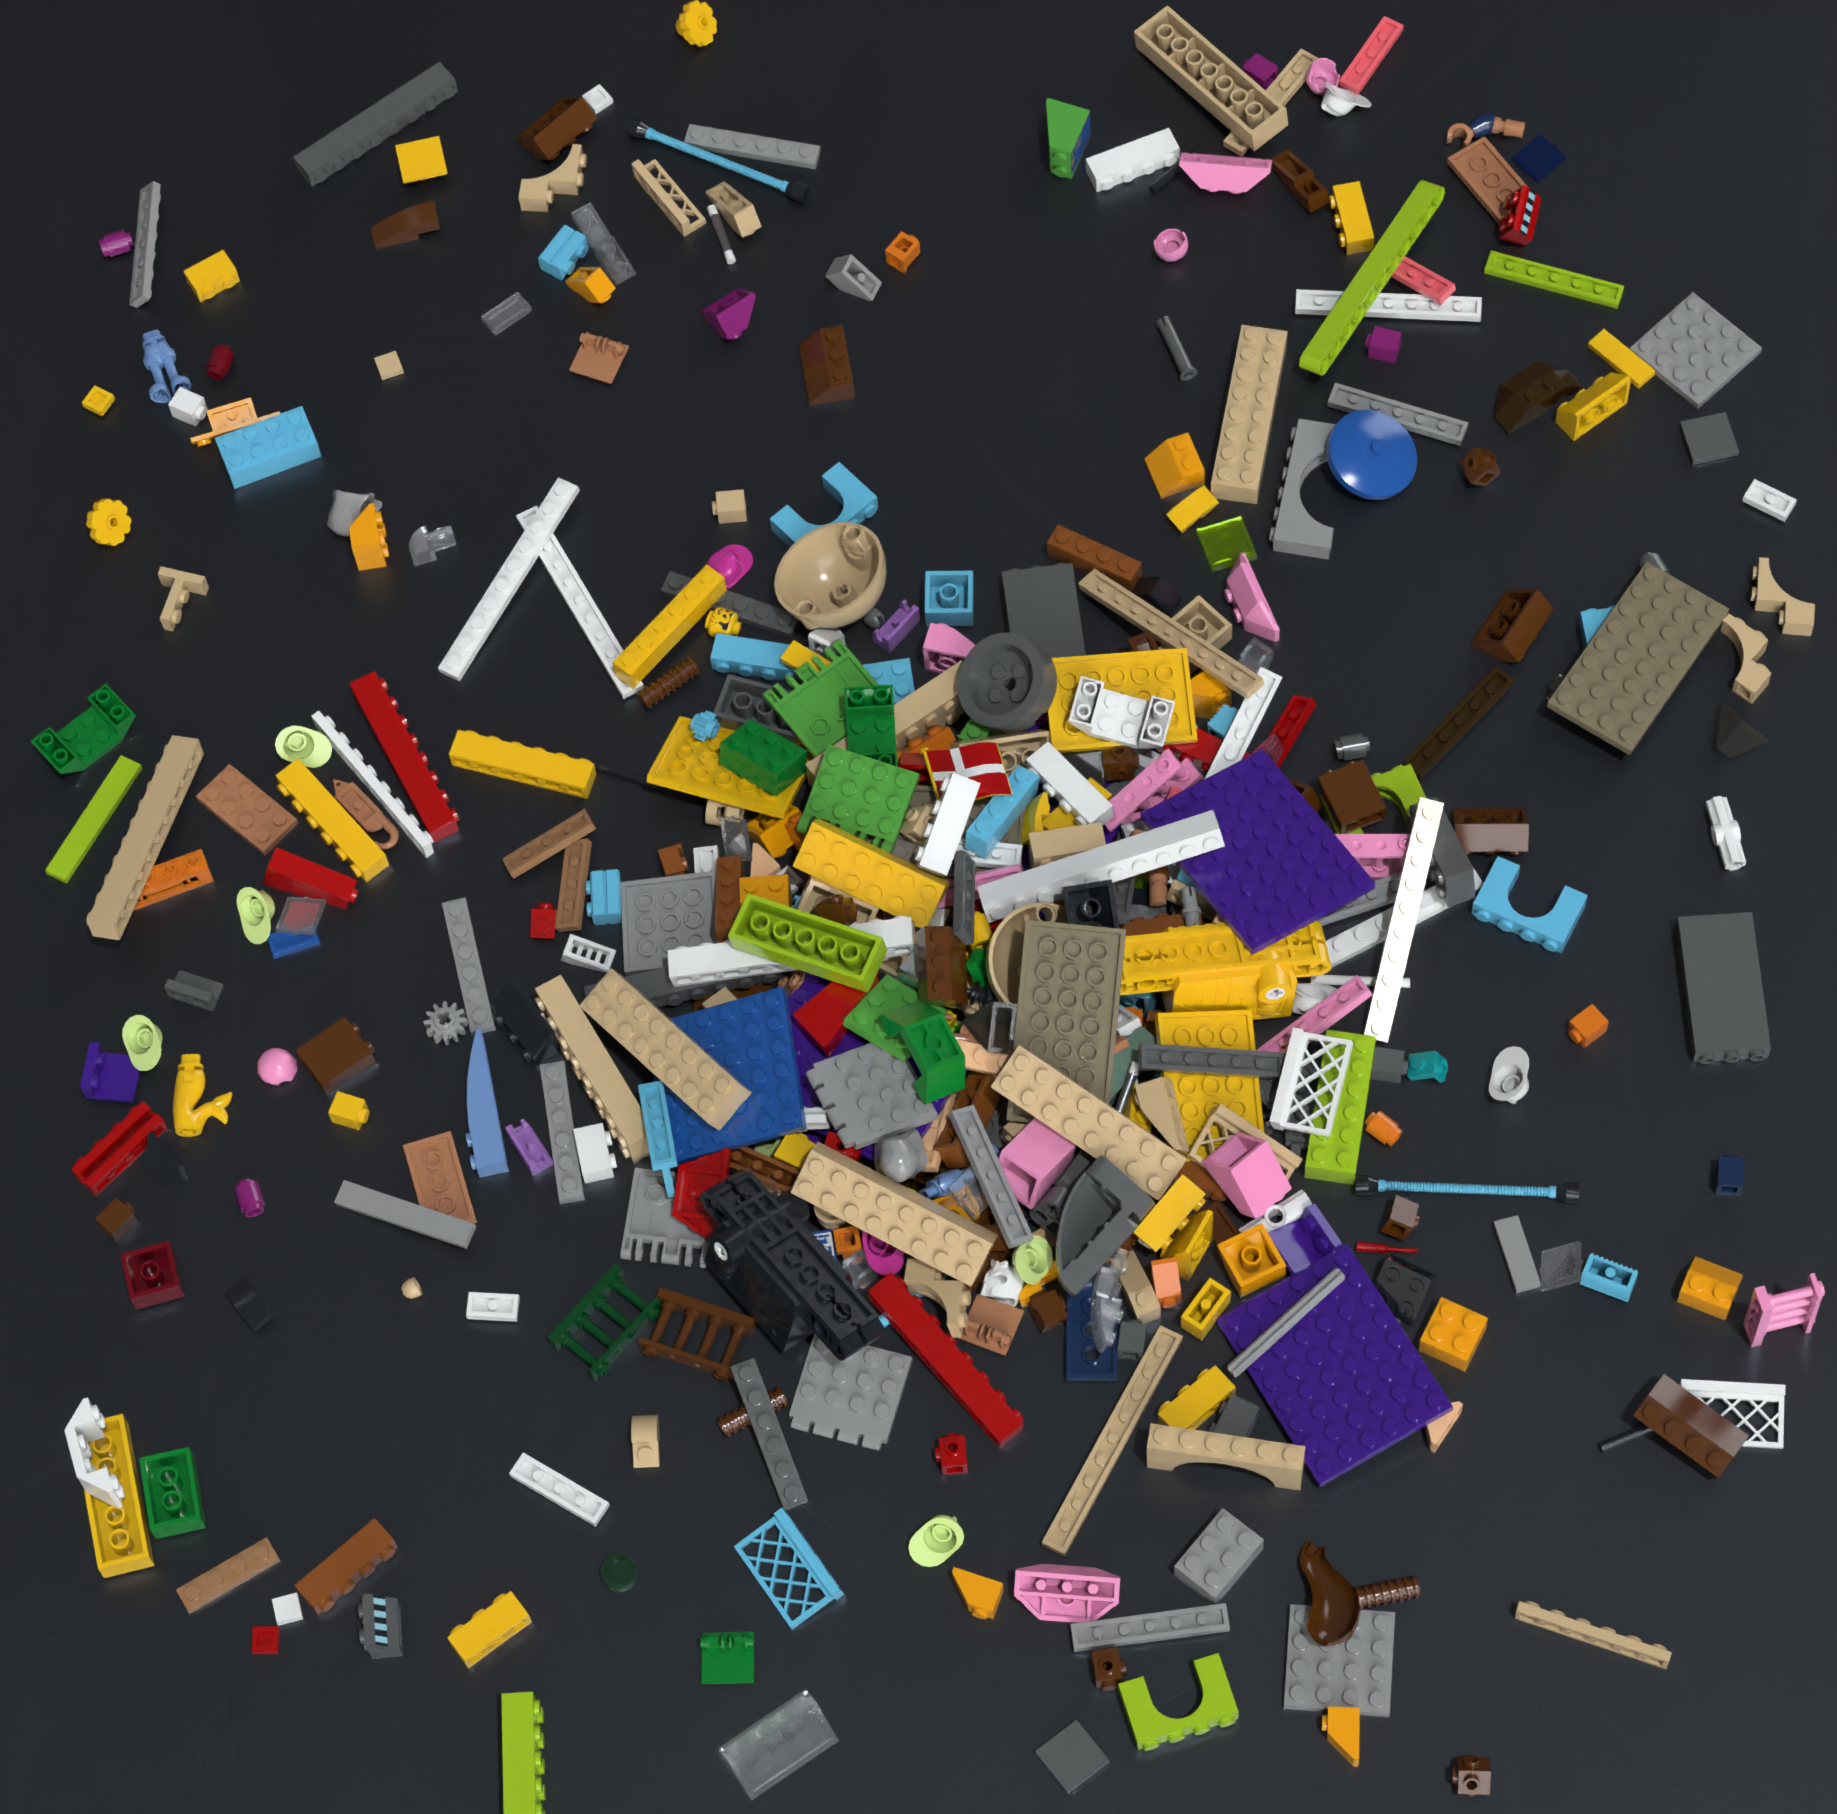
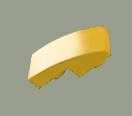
M1203 485L1177 504L1166 515L1183 533L1200 517H1205L1219 504V501Z
M1043 792L1032 799L1026 808L1021 834L1022 844L1028 845L1029 833L1044 831L1042 820L1049 816L1050 811L1047 792Z

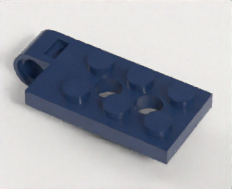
M1091 1279L1075 1297L1067 1292L1066 1380L1118 1381V1293H1092ZM1089 1326H1096L1099 1329V1333L1096 1336H1088L1085 1333V1329ZM1089 1350H1096L1099 1353V1357L1091 1361L1085 1357V1353Z

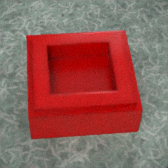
M279 1626L253 1627L252 1654H279Z

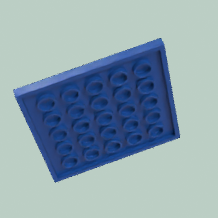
M778 987L671 1018L678 1027L752 1092L722 1129L717 1130L663 1083L678 1165L697 1160L705 1155L714 1154L722 1151L724 1148L734 1150L807 1129L785 988ZM653 1074L654 1082L661 1081L657 1076Z

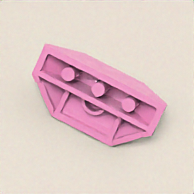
M1182 152L1179 166L1201 189H1206L1209 192L1224 190L1232 194L1247 192L1270 174L1272 160Z
M1241 552L1226 580V590H1224L1226 601L1228 604L1232 603L1235 621L1241 623L1243 630L1274 642L1279 641V626L1245 552Z
M1039 1564L1015 1570L1014 1596L1039 1620L1073 1623L1096 1621L1112 1607L1119 1604L1120 1577L1095 1567Z

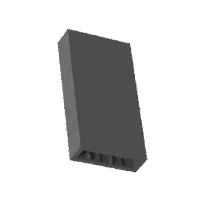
M1057 563L1052 566L1043 567L1037 565L1028 569L1019 570L1013 568L1003 571L1002 583L1009 633L1021 635L1038 644L1051 658L1085 656L1073 564Z
M1752 912L1678 917L1676 934L1693 1062L1711 1064L1715 1061L1725 1060L1728 1063H1733L1740 1059L1760 1061L1768 1058L1771 1045Z

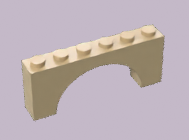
M1151 1423L1147 1443V1468L1173 1471L1176 1466L1186 1463L1226 1464L1259 1473L1269 1478L1275 1487L1301 1490L1306 1446Z

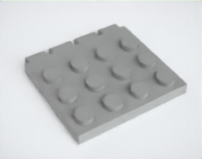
M873 1043L814 1063L812 1069L806 1072L812 1088L817 1089L815 1093L823 1108L827 1110L826 1114L835 1130H839L837 1134L845 1148L854 1146L855 1150L937 1120L938 1114L933 1104L924 1105L913 1084L918 1077L908 1059L902 1062Z
M814 1333L788 1415L789 1419H792L791 1428L809 1432L811 1425H814L813 1434L833 1439L835 1431H838L837 1440L858 1445L861 1437L863 1438L862 1447L880 1451L882 1443H888L913 1358L867 1345L852 1356L841 1361L832 1354Z

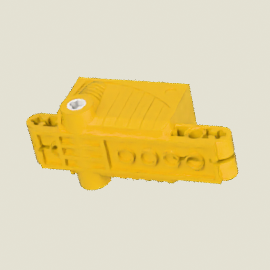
M1314 921L1251 955L1225 922L1188 927L1180 926L1178 928L1167 927L1161 933L1126 936L1120 995L1161 991L1166 1013L1252 1010L1253 1020L1289 1017L1292 1013L1297 978L1323 975L1332 968L1322 924Z

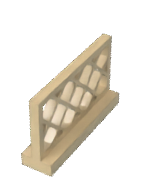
M1222 1104L1211 1109L1208 1114L1209 1118L1187 1154V1157L1204 1167L1202 1161L1205 1159L1196 1154L1200 1145L1208 1144L1211 1155L1215 1151L1213 1142L1223 1140L1226 1142L1237 1132L1267 1140L1281 1169L1286 1171L1285 1176L1287 1180H1289L1294 1169L1298 1168L1302 1161V1158ZM1213 1122L1221 1127L1223 1137L1212 1139L1210 1127Z

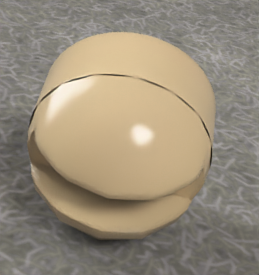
M415 1277L406 1280L402 1285V1292L406 1298L413 1299L423 1294Z

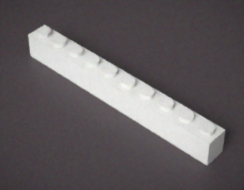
M1210 810L977 886L985 915L990 923L1005 918L1014 910L1025 905L1052 903L1064 899L1062 887L1112 879L1113 883L1224 847L1225 844L1214 811Z
M896 916L889 920L873 919L867 923L860 924L854 922L849 926L882 937L888 949L884 958L910 955L914 950L917 951L915 926L911 916ZM730 939L725 940L723 943H702L695 947L679 946L673 950H668L669 978L674 987L798 970L735 949Z

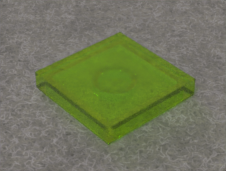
M1242 516L1197 529L1198 538L1212 572L1234 566L1241 552H1245L1248 561L1257 559L1256 551Z

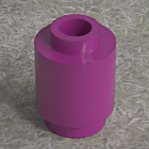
M124 229L104 235L102 239H99L104 257L109 255L114 257L131 251L130 246L134 245L130 232L125 233Z
M250 1178L239 1181L234 1188V1192L241 1212L245 1214V1217H255L262 1214L265 1202L258 1182Z

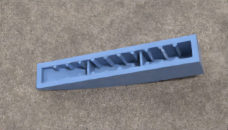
M481 1028L476 1029L470 1054L467 1076V1113L470 1132L465 1133L468 1148L473 1147L474 1155H470L472 1170L477 1169L480 1178L509 1172L486 1045Z

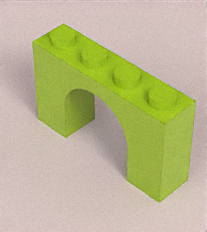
M1399 765L1383 774L1375 773L1371 775L1380 796L1396 804L1408 830L1411 831L1407 817L1410 816L1409 806L1418 803L1420 797L1426 798L1412 765ZM1320 795L1321 810L1330 830L1334 834H1340ZM1360 828V829H1358V830H1355V831L1350 832V833H1347V834H1364V833H1363L1362 829Z
M1219 1653L1193 1661V1668L1203 1699L1199 1708L1185 1718L1174 1719L1161 1714L1151 1701L1143 1676L1118 1684V1692L1138 1750L1143 1748L1145 1751L1153 1750L1159 1747V1743L1169 1741L1170 1743H1175L1183 1740L1185 1735L1191 1733L1201 1735L1208 1732L1211 1727L1217 1725L1227 1727L1235 1723V1720L1238 1719L1239 1711Z

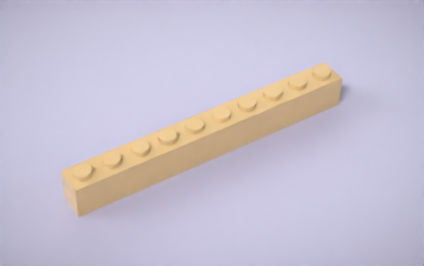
M172 735L169 743L165 745L163 756L160 762L156 764L155 774L147 784L144 798L139 801L138 811L130 821L127 835L123 837L121 848L113 858L110 872L106 874L104 885L96 895L94 907L87 915L86 922L92 936L114 940L121 939L204 755L199 739Z

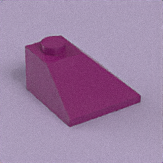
M737 288L700 312L720 337L734 340L742 335L741 331L748 328L756 295L752 291Z

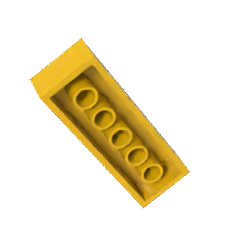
M819 818L812 822L793 864V867L894 916H911L914 926L919 928L931 926L950 885L949 881L920 869L916 865Z
M123 1414L104 1418L106 1428L102 1429L104 1438L88 1442L93 1455L90 1458L92 1466L94 1465L96 1470L107 1467L111 1475L116 1474L125 1494V1497L121 1498L123 1507L116 1508L88 1494L84 1489L97 1566L104 1578L155 1566L129 1423Z

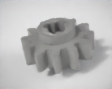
M444 1001L442 1008H439L436 1004L433 1005L434 1013L426 1012L429 1020H425L423 1023L427 1029L428 1037L434 1036L436 1044L441 1039H444L445 1045H448L451 1038L458 1042L457 1034H466L464 1027L468 1025L467 1018H464L466 1015L464 1009L458 1010L456 1003L448 1007L447 1002Z

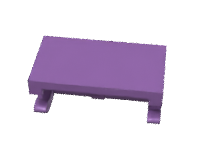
M903 599L900 603V608L880 629H876L873 632L872 641L890 653L920 621L919 608L915 605L909 608L907 601Z
M521 1119V1125L517 1128L510 1124L505 1129L510 1142L532 1176H535L554 1165V1162L530 1124L525 1119Z

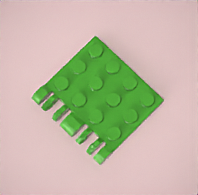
M840 639L831 644L834 652L829 647L823 649L825 656L831 661L829 665L825 666L816 655L811 658L812 662L820 670L818 673L808 661L793 671L801 685L790 674L785 677L786 683L793 689L789 694L778 683L773 685V688L781 699L770 688L762 693L767 704L775 710L814 758L826 751L828 744L833 746L847 737L844 687L879 685Z
M828 744L804 813L800 817L797 832L807 835L814 818L815 820L819 818L835 827L837 825L840 826L839 829L856 837L858 832H860L859 838L867 841L868 836L875 837L872 845L881 847V849L893 854L900 834L899 830L904 823L921 775Z

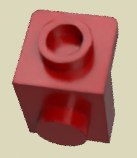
M540 902L538 906L531 908L530 938H556L555 924L558 907H553V903Z

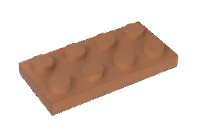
M1485 136L1447 158V164L1498 224L1501 218H1504L1505 209H1503V203L1506 196H1509V194L1522 185L1527 186Z
M230 764L196 796L197 801L264 856L298 824V820Z
M451 1131L403 1145L419 1205L471 1223H477Z

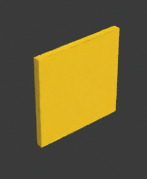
M439 136L395 145L404 184L448 174Z

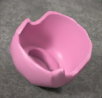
M1318 58L1309 66L1306 72V82L1311 91L1324 95L1327 90L1325 82L1336 87L1338 86L1340 74L1336 72V63L1328 58Z
M1178 229L1162 231L1154 240L1155 252L1161 259L1167 262L1183 258L1188 250V239L1185 232Z
M272 1048L265 1051L257 1061L258 1075L264 1082L272 1085L291 1081L297 1072V1061L288 1051L280 1048Z

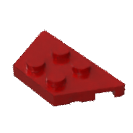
M724 1148L722 1151L705 1155L695 1161H689L678 1166L672 1216L708 1240L713 1234L714 1227L719 1224L703 1207L700 1194L729 1177L731 1148Z

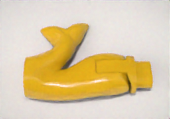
M199 1054L181 1055V1064L178 1065L173 1095V1121L175 1133L182 1137L200 1135L205 1122L210 1116H214L224 1124L228 1122V1113L225 1108L231 1101L232 1092L220 1095L212 1102H207L194 1110L205 1089L204 1066L200 1063L201 1055Z

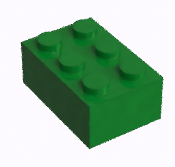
M752 719L748 720L720 743L719 764L774 796L779 795L806 773L807 750Z
M190 1447L139 1458L149 1527L155 1539L205 1529L206 1523L196 1460Z

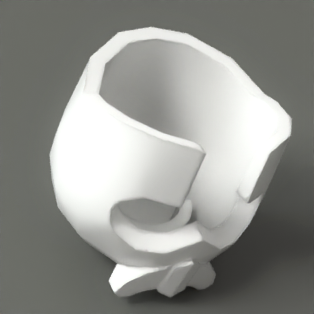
M992 1259L991 1268L985 1275L979 1295L988 1296L991 1299L1015 1307L1025 1282L1018 1272L1013 1270V1265L1008 1264V1261L999 1262Z

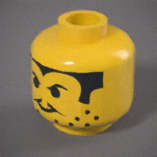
M718 607L714 611L710 610L705 622V628L708 629V634L712 637H716V633L738 636L742 625L741 622H738V614L722 607Z

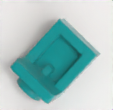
M1437 1051L1409 1054L1407 1077L1411 1081L1435 1078L1439 1083L1445 1082L1448 1063Z

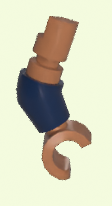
M1483 113L1467 125L1463 123L1452 125L1447 133L1446 144H1450L1452 139L1460 137L1465 140L1463 143V148L1471 144L1472 138L1477 139L1492 133L1499 134V132H1503L1505 136L1522 138L1525 122L1511 119L1502 121V118L1495 117L1496 114Z

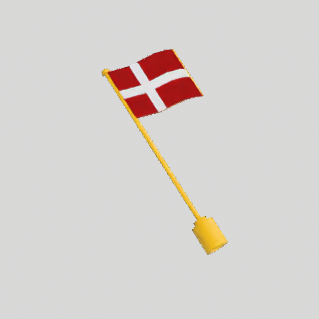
M975 743L950 750L930 751L927 747H923L920 750V754H923L936 799L939 801L943 791H940L941 783L944 777H949L952 773L981 783L975 800L995 795L1013 796L997 743ZM975 911L974 943L969 945L972 951L975 948H984L986 950L992 932L986 915Z

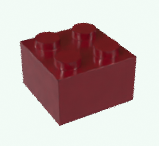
M170 1241L120 1254L129 1297L136 1310L185 1297L176 1254Z

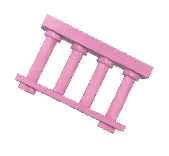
M1167 749L1109 801L1113 805L1114 817L1105 823V826L1112 832L1120 824L1141 821V812L1166 800L1173 785L1185 790L1197 784L1204 777L1190 759L1185 758L1180 763L1170 749Z
M1335 834L1374 881L1402 871L1410 834Z
M1815 1273L1809 1274L1805 1287L1775 1295L1767 1294L1765 1286L1754 1288L1743 1323L1751 1347L1761 1345L1764 1335L1769 1331L1802 1323L1805 1334L1811 1332L1822 1297L1825 1295L1823 1284L1820 1280L1817 1281Z

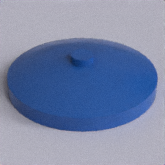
M1374 410L1354 411L1340 419L1328 436L1326 455L1329 467L1339 483L1357 496L1371 500L1388 499L1399 494L1414 477L1417 468V452L1414 442L1407 430L1397 420L1387 414Z

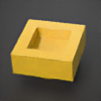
M94 385L82 401V405L84 408L103 417L114 402L115 397L113 394Z

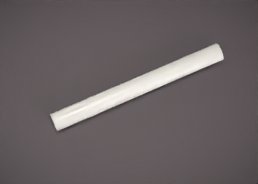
M1311 976V983L1344 985L1354 976ZM1359 976L1366 986L1374 987L1376 977ZM1403 978L1401 988H1410V978Z

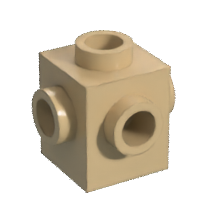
M927 805L912 807L905 816L906 820L899 831L915 845H924L926 837H923L927 823H932L934 814L931 813L932 807Z

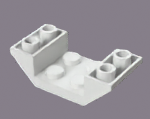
M1081 676L1068 720L1069 723L1091 737L1131 748H1163L1175 701L1153 695L1150 701L1103 689L1105 682Z
M87 1397L81 1401L64 1430L75 1473L88 1494L116 1508L123 1507L121 1498L125 1497V1494L116 1474L111 1475L107 1467L96 1470L90 1460L93 1455L88 1442L104 1438L102 1429L106 1428L103 1414L99 1412L97 1404L92 1405Z

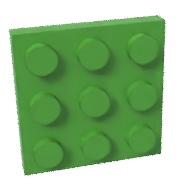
M886 974L844 1018L843 1026L902 1062H905L911 1056V1053L901 1035L889 1038L878 1016L918 1001L919 993ZM931 1006L941 1011L943 1015L948 1014V1010L941 1006Z

